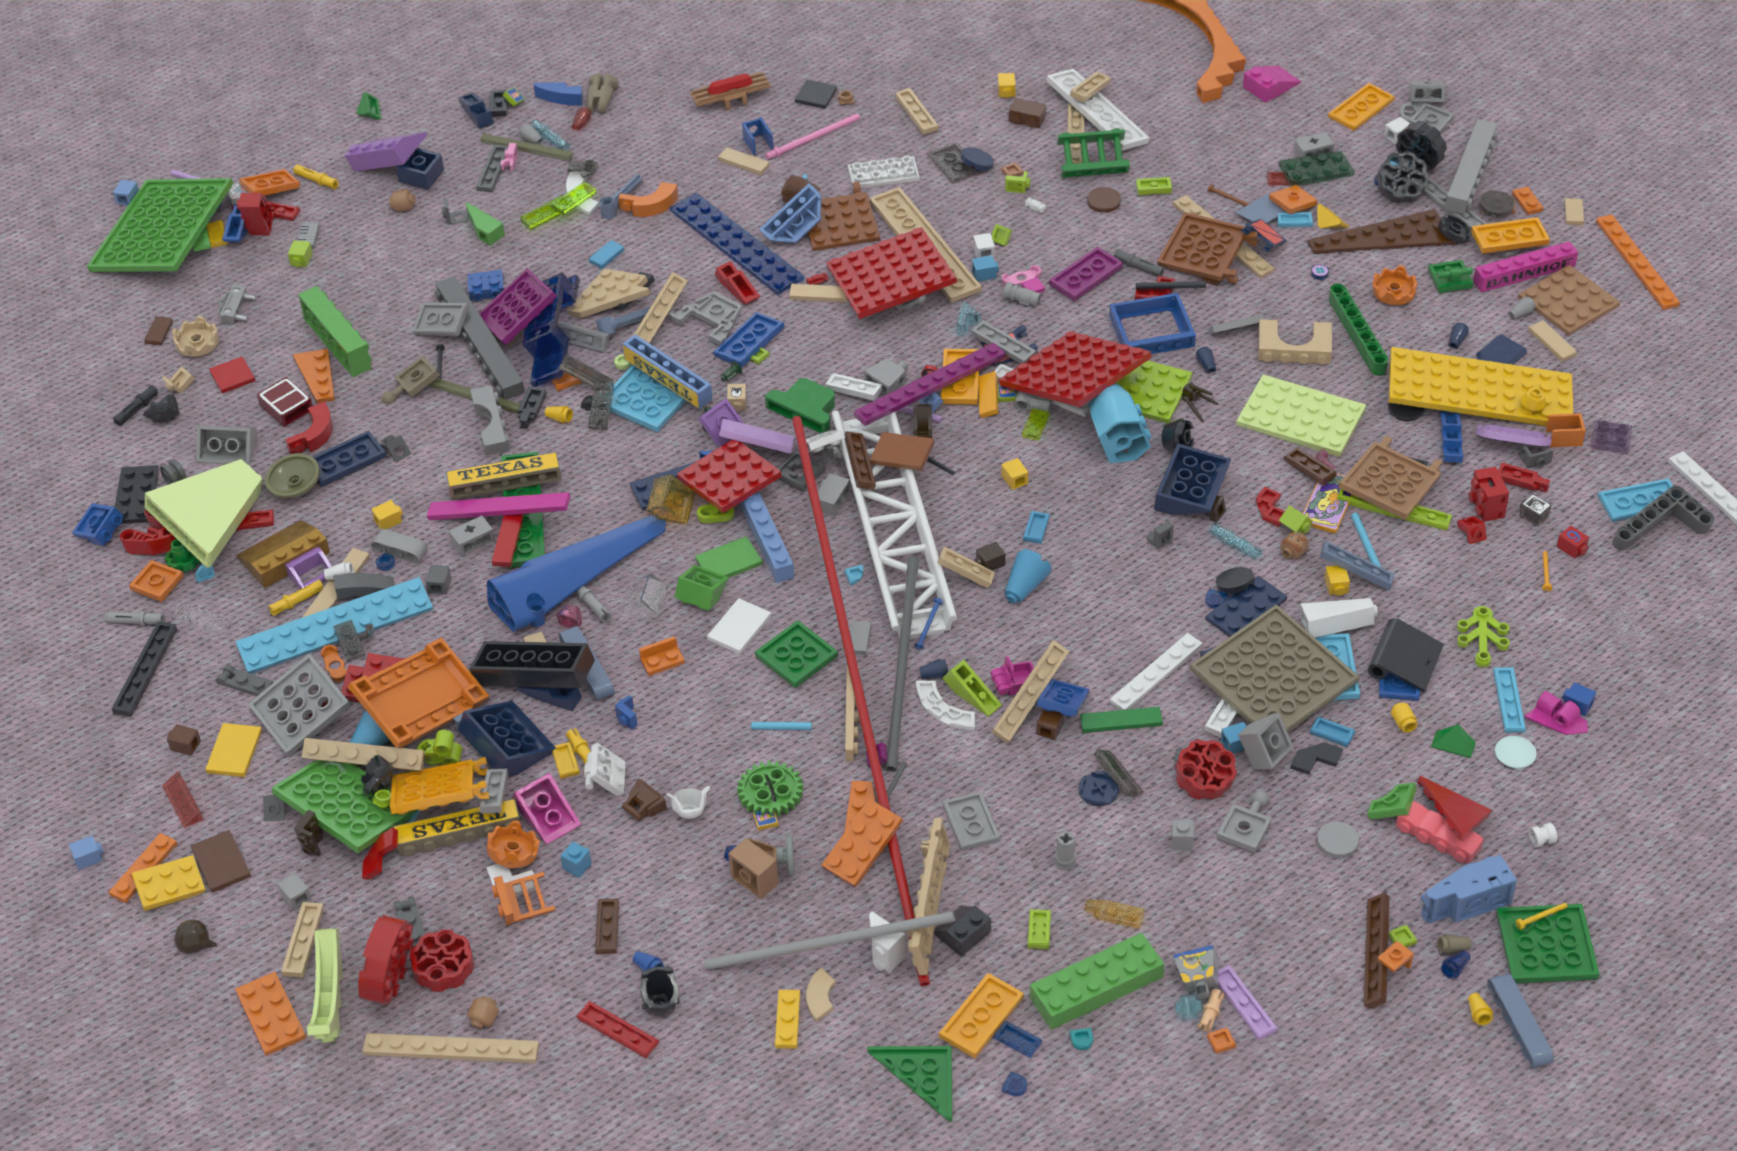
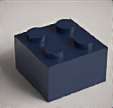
M416 148L404 165L396 166L399 182L429 190L444 171L442 154Z

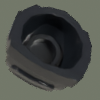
M654 967L642 972L640 993L643 1002L642 1009L649 1015L661 1017L674 1011L676 1004H680V999H677L678 985L673 968Z

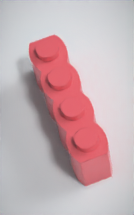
M1412 801L1408 815L1397 817L1396 826L1401 832L1414 835L1420 842L1433 845L1439 852L1452 855L1460 863H1471L1482 848L1484 839L1480 835L1472 831L1463 840H1459L1457 837L1458 833L1450 828L1442 815L1428 810L1415 801Z

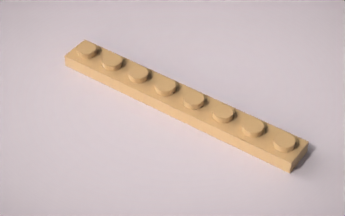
M1187 195L1173 201V206L1183 214L1187 212L1215 219ZM1243 242L1235 258L1260 279L1273 273L1274 267Z
M366 1033L362 1052L363 1055L536 1063L539 1041Z

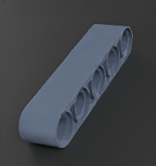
M578 626L558 633L561 643H588ZM589 646L595 662L585 682L588 683V689L591 694L595 695V701H599L614 695L615 691L609 677Z
M1508 973L1488 979L1487 987L1494 994L1492 997L1497 1006H1500L1503 1011L1501 1014L1506 1023L1512 1028L1511 1033L1516 1042H1519L1522 1048L1520 1050L1525 1059L1529 1060L1530 1068L1533 1069L1553 1063L1552 1050L1511 974Z

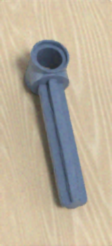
M640 174L633 176L613 197L606 196L599 200L601 216L604 219H612L616 216L620 193L628 195L643 180Z
M650 307L616 318L607 316L595 320L598 331L607 334L616 333L617 328L642 321Z

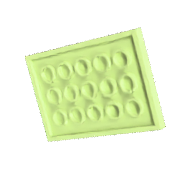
M1263 374L1239 415L1236 425L1341 457L1366 410V404Z

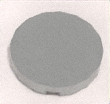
M1333 821L1326 823L1320 828L1317 834V845L1328 856L1345 858L1356 852L1359 846V835L1351 825Z

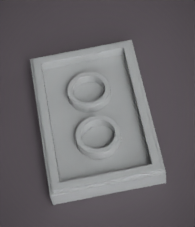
M423 302L412 333L422 336H459L470 306L467 303Z
M981 791L942 801L961 851L1001 841Z

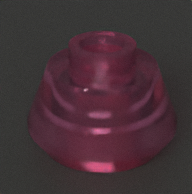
M566 605L557 613V620L563 627H580L582 624V612L576 605Z

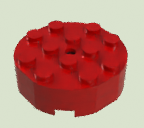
M386 915L376 920L363 957H366L364 970L359 971L358 996L360 999L388 1005L392 997L398 996L400 991L398 982L399 979L404 980L408 950L411 951L414 939L411 938L413 926L410 925L409 921Z

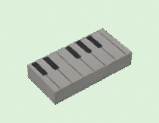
M302 222L298 241H308L311 243V248H315L320 227L319 222Z

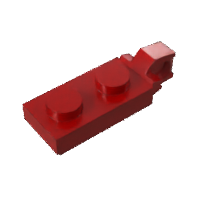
M1501 463L1498 472L1505 483L1535 491L1547 492L1549 489L1550 480L1542 478L1538 475V472L1506 463Z

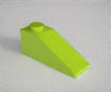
M962 660L942 678L954 693L988 717L1002 706L965 660Z

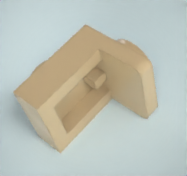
M183 367L171 379H168L165 375L162 377L166 382L165 386L170 391L174 392L176 390L178 393L185 391L195 379Z

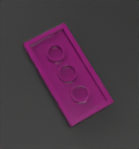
M1097 246L1049 279V285L1073 301H1076L1122 269L1123 262Z

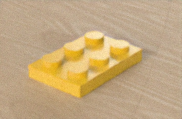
M193 855L132 873V878L144 911L205 892V887Z

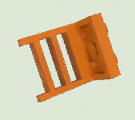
M544 872L504 883L502 876L494 878L495 885L491 886L494 898L499 900L500 904L497 905L500 917L504 916L506 926L555 911L554 905L545 907L537 879L545 877ZM533 881L541 909L533 911L525 882ZM519 884L521 885L529 913L522 915L513 886Z

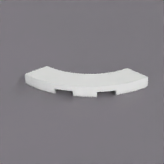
M573 168L566 181L567 196L575 208L591 216L599 207V202L591 199L583 189L588 173Z
M916 681L918 698L930 715L951 727L975 730V712L948 706L938 693L936 681Z

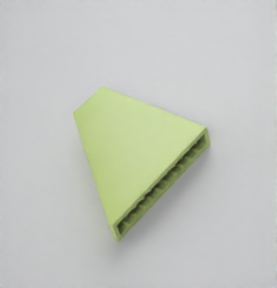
M240 459L146 492L145 509L198 560L209 568L258 499L262 491L263 480L259 474Z

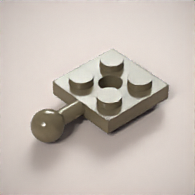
M421 356L394 377L400 386L392 392H385L382 395V402L385 404L395 402L396 397L405 390L413 397L415 394L420 393L428 384L434 382L440 374Z

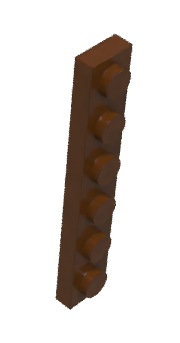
M1381 893L1367 899L1364 1006L1370 1009L1387 1001V967L1378 960V956L1388 949L1390 896L1386 893Z

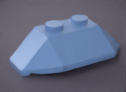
M810 183L807 184L759 230L770 241L797 243L821 221V194Z

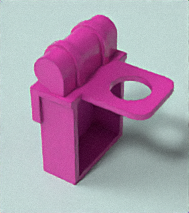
M1006 656L1004 665L990 672L991 679L996 685V690L1000 695L1007 693L1009 696L1016 695L1034 666L1031 661L1012 664L1009 656Z

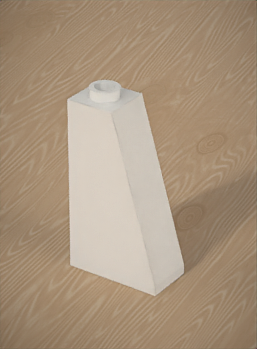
M1371 598L1301 604V623L1303 628L1314 638L1373 625L1374 617H1377V606L1373 604Z

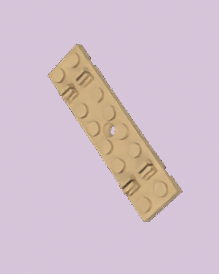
M934 818L933 826L929 828L930 839L922 841L921 850L926 858L923 860L924 874H921L920 877L921 890H918L917 893L918 906H915L914 909L915 918L938 913L942 884L947 868V862H944V858H948L950 843L942 818ZM935 926L907 931L908 937H911L908 941V949L913 954V965L917 967L919 975H928L930 960L926 959V957L931 955Z

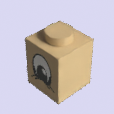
M728 384L727 400L736 412L746 410V384Z

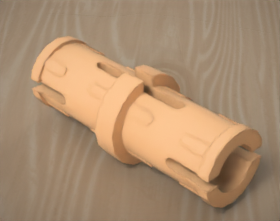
M1213 989L1211 991L1208 1002L1202 1009L1203 1015L1198 1023L1199 1029L1204 1025V1031L1210 1032L1212 1030L1214 1020L1220 1014L1219 1008L1224 998V993L1220 994V990Z

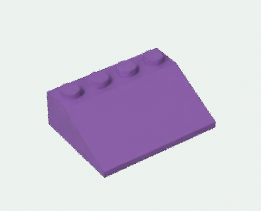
M421 132L354 144L349 147L345 158L354 171L404 165L427 136V133Z

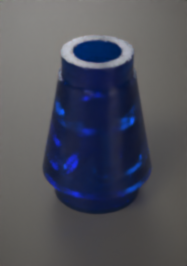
M1461 950L1443 960L1441 971L1444 976L1450 979L1459 977L1471 959L1469 953Z

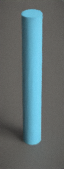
M752 722L751 729L812 730V722Z

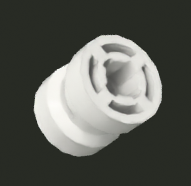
M1552 823L1529 829V837L1535 848L1543 846L1544 843L1552 844L1557 842V832Z

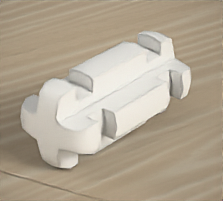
M1031 197L1026 200V207L1030 206V209L1039 211V213L1045 211L1046 205L1044 203L1042 204V202L1035 199L1032 200Z

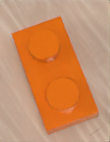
M1528 186L1512 190V195L1527 215L1543 211L1544 207Z

